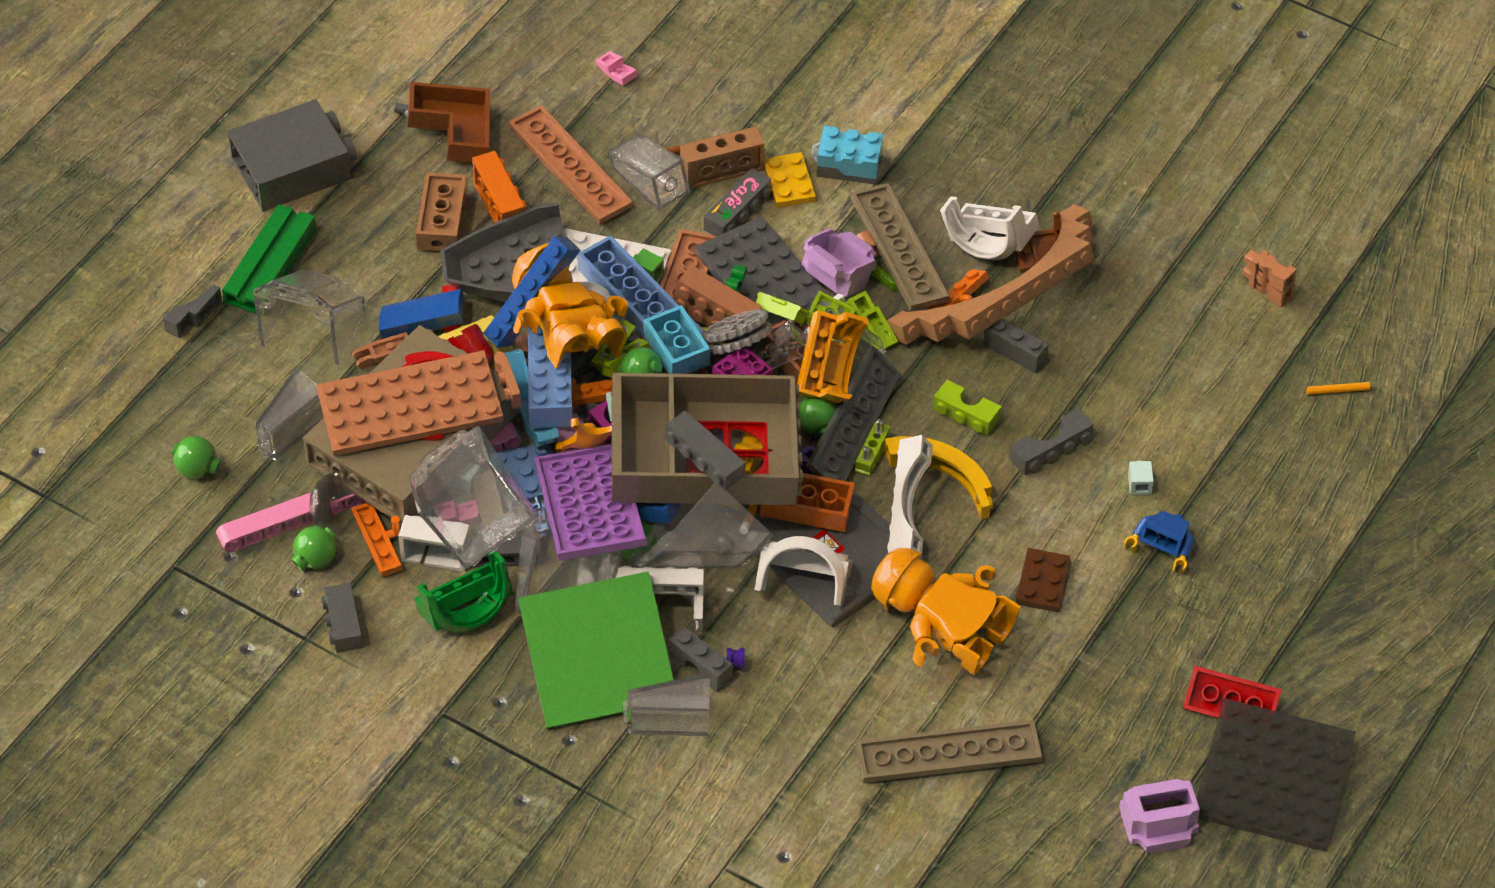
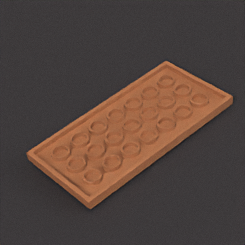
M485 351L316 384L333 456L504 421Z

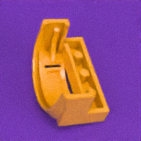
M819 310L813 313L797 385H799V395L819 398L835 404L847 401L852 397L853 394H848L850 372L860 337L868 326V318L844 312L839 316ZM832 338L845 341L846 344L832 340Z

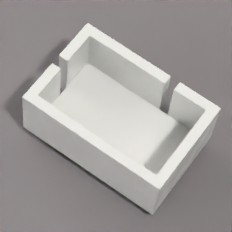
M405 515L399 532L401 561L421 564L426 545H430L424 562L426 566L465 572L471 553L469 525Z

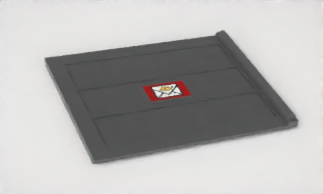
M855 491L845 532L760 516L761 507L758 508L746 534L739 532L743 519L729 528L759 559L762 546L767 545L768 542H779L795 536L817 539L828 545L835 553L848 555V559H852L853 563L851 575L847 579L844 602L841 606L834 605L835 576L770 564V569L831 627H835L876 598L871 590L872 578L878 565L888 554L887 545L890 538V524ZM922 552L921 559L927 561V556Z

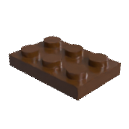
M1028 548L1015 603L1021 606L1059 612L1071 556Z

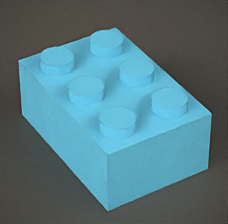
M682 305L644 319V337L653 351L660 357L662 365L668 374H688L710 365V347Z

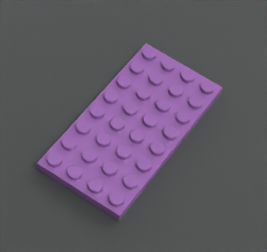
M612 444L534 457L559 561L646 546V538L636 503L612 502Z

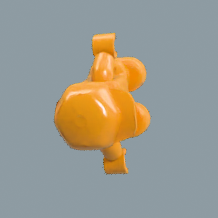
M549 243L535 247L517 259L512 275L514 289H516ZM566 267L547 286L539 290L537 297L530 299L526 303L525 309L518 312L513 330L517 334L521 332L522 327H529L532 333L536 334L540 325L543 330L547 356L555 368H559L564 353L588 352V349L593 348L599 350L600 346L607 344L617 359L622 352L627 332L621 323L616 319H612L614 313L619 317H624L628 309V302L620 296H610L605 301L606 297L593 290H587L581 282H573L572 273L569 267Z
M901 547L888 553L880 562L873 575L871 590L876 599L884 605V610L887 612L890 606L901 612H911L916 609L910 625L916 643L913 653L914 663L919 667L923 666L926 657L923 651L929 652L932 656H937L939 646L932 640L933 638L937 639L945 650L952 652L955 657L961 660V667L975 676L988 660L994 647L993 644L979 637L976 632L980 628L985 630V637L997 646L1001 645L1014 627L1021 609L1020 605L1006 596H996L993 591H988L989 583H985L982 580L990 582L995 579V568L988 565L981 566L977 569L975 576L968 573H953L951 575L943 573L934 583V569L921 559V553L910 548Z

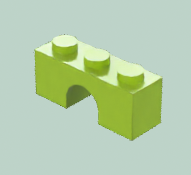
M946 380L934 395L933 409L960 424L972 428L978 433L988 436L1000 421L1002 406L984 397L976 405H967L963 403L965 388Z

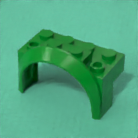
M496 550L488 553L489 563L430 591H428L425 583L417 586L419 596L414 598L417 611L435 631L446 629L455 633H465L477 630L491 622L501 612L508 597L514 595L506 561ZM486 595H489L494 600V603ZM479 596H481L472 605L461 610H456L460 605L468 601H475Z

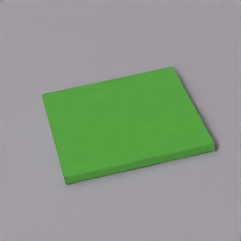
M649 571L518 598L546 729L632 711L631 690L674 681Z

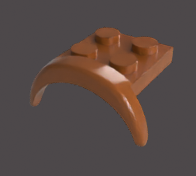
M1059 212L1053 214V229L1035 231L1021 251H1015L1020 273H1025L1038 263L1056 242L1061 231V215Z

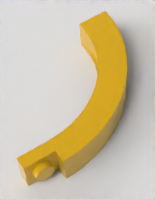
M911 436L885 438L884 452L890 468L897 467V451L900 440L910 438ZM926 438L933 445L929 468L944 472L961 483L971 495L981 520L989 518L990 509L993 508L991 500L992 485L984 471L962 451L943 442Z

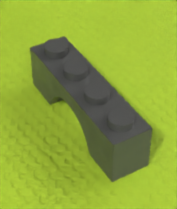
M1077 408L1061 417L1060 434L1050 440H1036L1026 436L1010 445L1009 459L1023 475L1036 471L1041 465L1054 461L1058 456L1065 452H1070L1081 443L1088 442L1092 438L1094 424Z

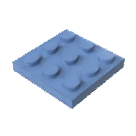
M533 444L487 454L490 469L494 467L506 475L513 506L536 502L535 496L539 500H544L534 457L553 454L551 444L539 447Z

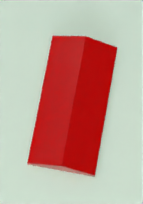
M1194 666L1183 709L1270 733L1282 689Z

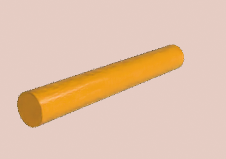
M1370 382L1310 386L1306 388L1307 395L1370 390Z

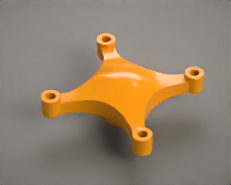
M578 418L571 419V429L576 430V432L569 439L556 442V452L562 453L568 448L585 449L602 446V443L612 435V426L596 428V425L593 423L582 424Z

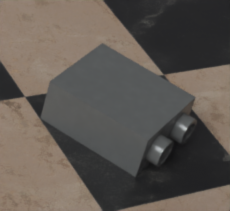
M317 99L227 131L231 159L262 212L274 208L278 204L288 203L352 179L350 162L357 160V153L353 142L349 137L340 139L338 134L341 133V127L334 111L325 113Z

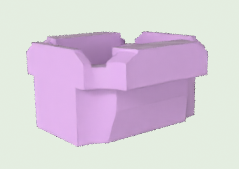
M831 228L810 236L805 242L803 248L805 254L801 263L809 274L835 293L845 297L866 289L871 271L875 270L877 264L874 260L876 253L873 247L852 232L837 234Z
M1174 779L1135 786L1124 792L1123 800L1120 801L1119 807L1129 842L1131 844H1140L1145 852L1156 853L1184 848L1190 844L1191 835L1198 833L1199 826L1197 821L1200 808L1190 781ZM1171 797L1183 801L1184 804L1144 812L1142 807L1143 805L1171 801Z

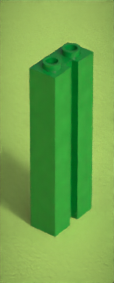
M278 204L222 289L224 304L261 316L316 231L315 216L301 211L297 214L293 208Z

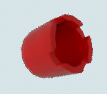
M478 324L461 330L463 335L455 339L452 336L448 339L451 345L464 350L467 354L485 351L488 365L492 364L494 352Z

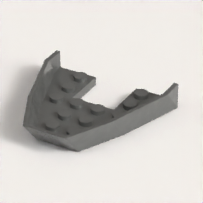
M559 202L535 206L480 228L441 249L444 281L458 289H462L467 294L506 302L515 290L512 283V275L517 259L527 251L549 243L554 236H563Z

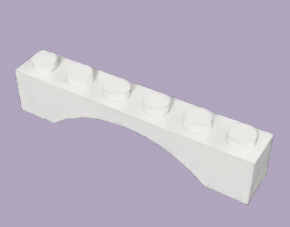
M923 435L901 439L897 451L898 462L895 470L896 481L893 488L894 500L891 507L892 519L889 526L890 538L887 545L888 553L901 547L910 548L922 554L923 538L914 525L912 503L917 485L926 469L930 466L933 445Z

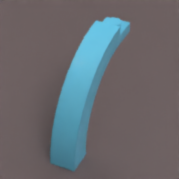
M521 349L505 352L521 394V407L518 415L530 440L536 447L557 442L556 437H559V433L556 427L530 428L528 367L525 356Z

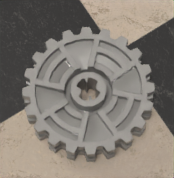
M754 309L749 312L744 311L740 314H734L731 317L724 318L722 321L715 322L714 325L707 327L708 329L703 331L702 337L705 341L709 342L710 354H723L736 349H742L745 346H750L752 343L760 341V339L767 337L773 328L770 322H765L768 318L766 310Z

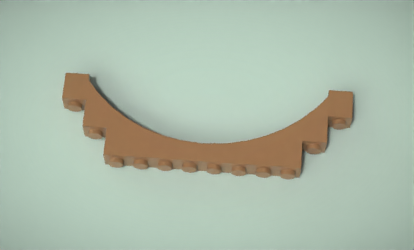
M1075 204L1060 213L1061 231L1049 252L1031 269L1002 287L957 304L922 311H901L888 319L887 322L897 340L907 345L924 335L939 342L953 332L971 339L1093 262L1094 256L1091 246L1094 244L1091 229L1094 227L1090 211Z

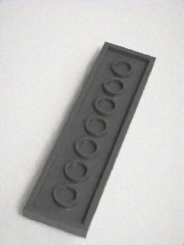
M874 346L867 349L848 385V394H853L852 397L838 404L806 465L816 476L846 481L875 421H877L900 376L898 370Z

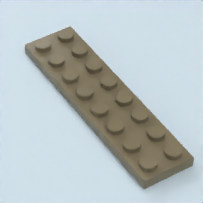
M889 183L851 192L850 198L866 229L871 233L877 245L876 247L909 310L913 311L948 302L949 294Z
M1034 720L856 740L863 783L1042 762V753Z

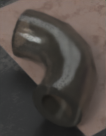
M331 472L319 480L310 494L309 510L314 526H321L335 519L331 510V500L335 494L341 492L344 488L343 481L336 472Z

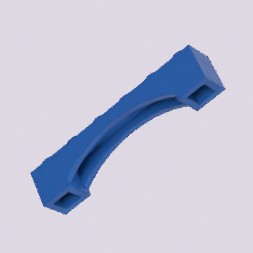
M554 236L483 334L496 347H510L520 334V332L514 333L513 330L518 312L525 309L526 303L530 299L538 296L539 290L542 287L547 286L564 268L569 267L581 250L568 237Z

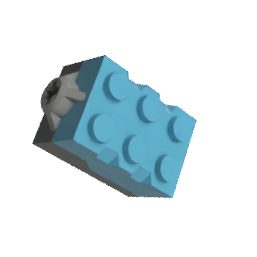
M824 126L821 141L813 144L811 153L812 160L817 163V177L876 185L883 152V133L869 132L865 135L860 134L858 130L849 129L847 132H842L838 127Z

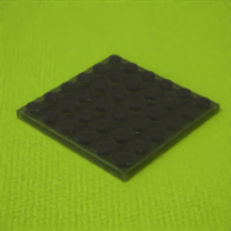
M1224 698L1196 797L1200 808L1198 819L1326 852L1356 732Z

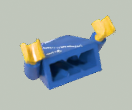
M1166 511L1143 517L1133 531L1134 535L1125 539V549H1127L1128 545L1134 544L1131 550L1132 553H1135L1138 550V539L1140 538V541L1176 557L1179 555L1180 557L1174 561L1173 571H1175L1176 566L1180 565L1183 567L1181 574H1184L1187 567L1185 560L1189 558L1194 544L1192 533L1188 530L1190 523L1184 520L1182 515H1173Z

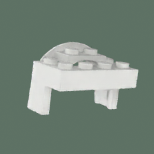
M950 197L940 210L950 240L955 241L967 253L986 260H1002L1010 256L1013 251H1021L1040 226L1037 214L1022 211L1021 206L1005 209L966 203L960 210L957 197ZM981 231L1005 234L1006 237H995ZM976 232V235L970 241L971 236Z
M795 536L779 542L771 541L767 545L762 546L754 590H766L770 564L835 576L834 605L841 606L844 602L847 579L851 575L853 560L848 559L846 554L835 553L828 545L811 537Z
M630 566L615 567V578L649 571L654 594H680L685 597L694 609L696 631L703 630L704 569L695 567L687 569H676L674 567L653 568L650 566L643 568H632Z

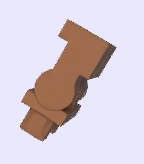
M1250 250L1244 256V262L1248 264L1244 267L1242 275L1249 279V287L1252 289L1256 288L1258 292L1266 293L1267 299L1279 307H1282L1293 297L1296 268L1291 265L1286 268L1276 262V258L1269 255V252L1265 250L1260 254Z

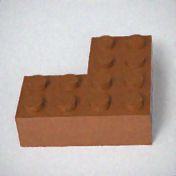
M410 82L407 127L447 131V161L473 163V157L489 153L490 89Z

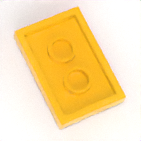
M802 152L764 158V170L766 176L771 178L772 196L776 208L816 202V195Z

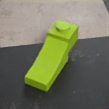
M866 291L846 301L845 304L856 309L855 315L868 318L869 323L864 331L879 352L898 343L880 308L874 306Z

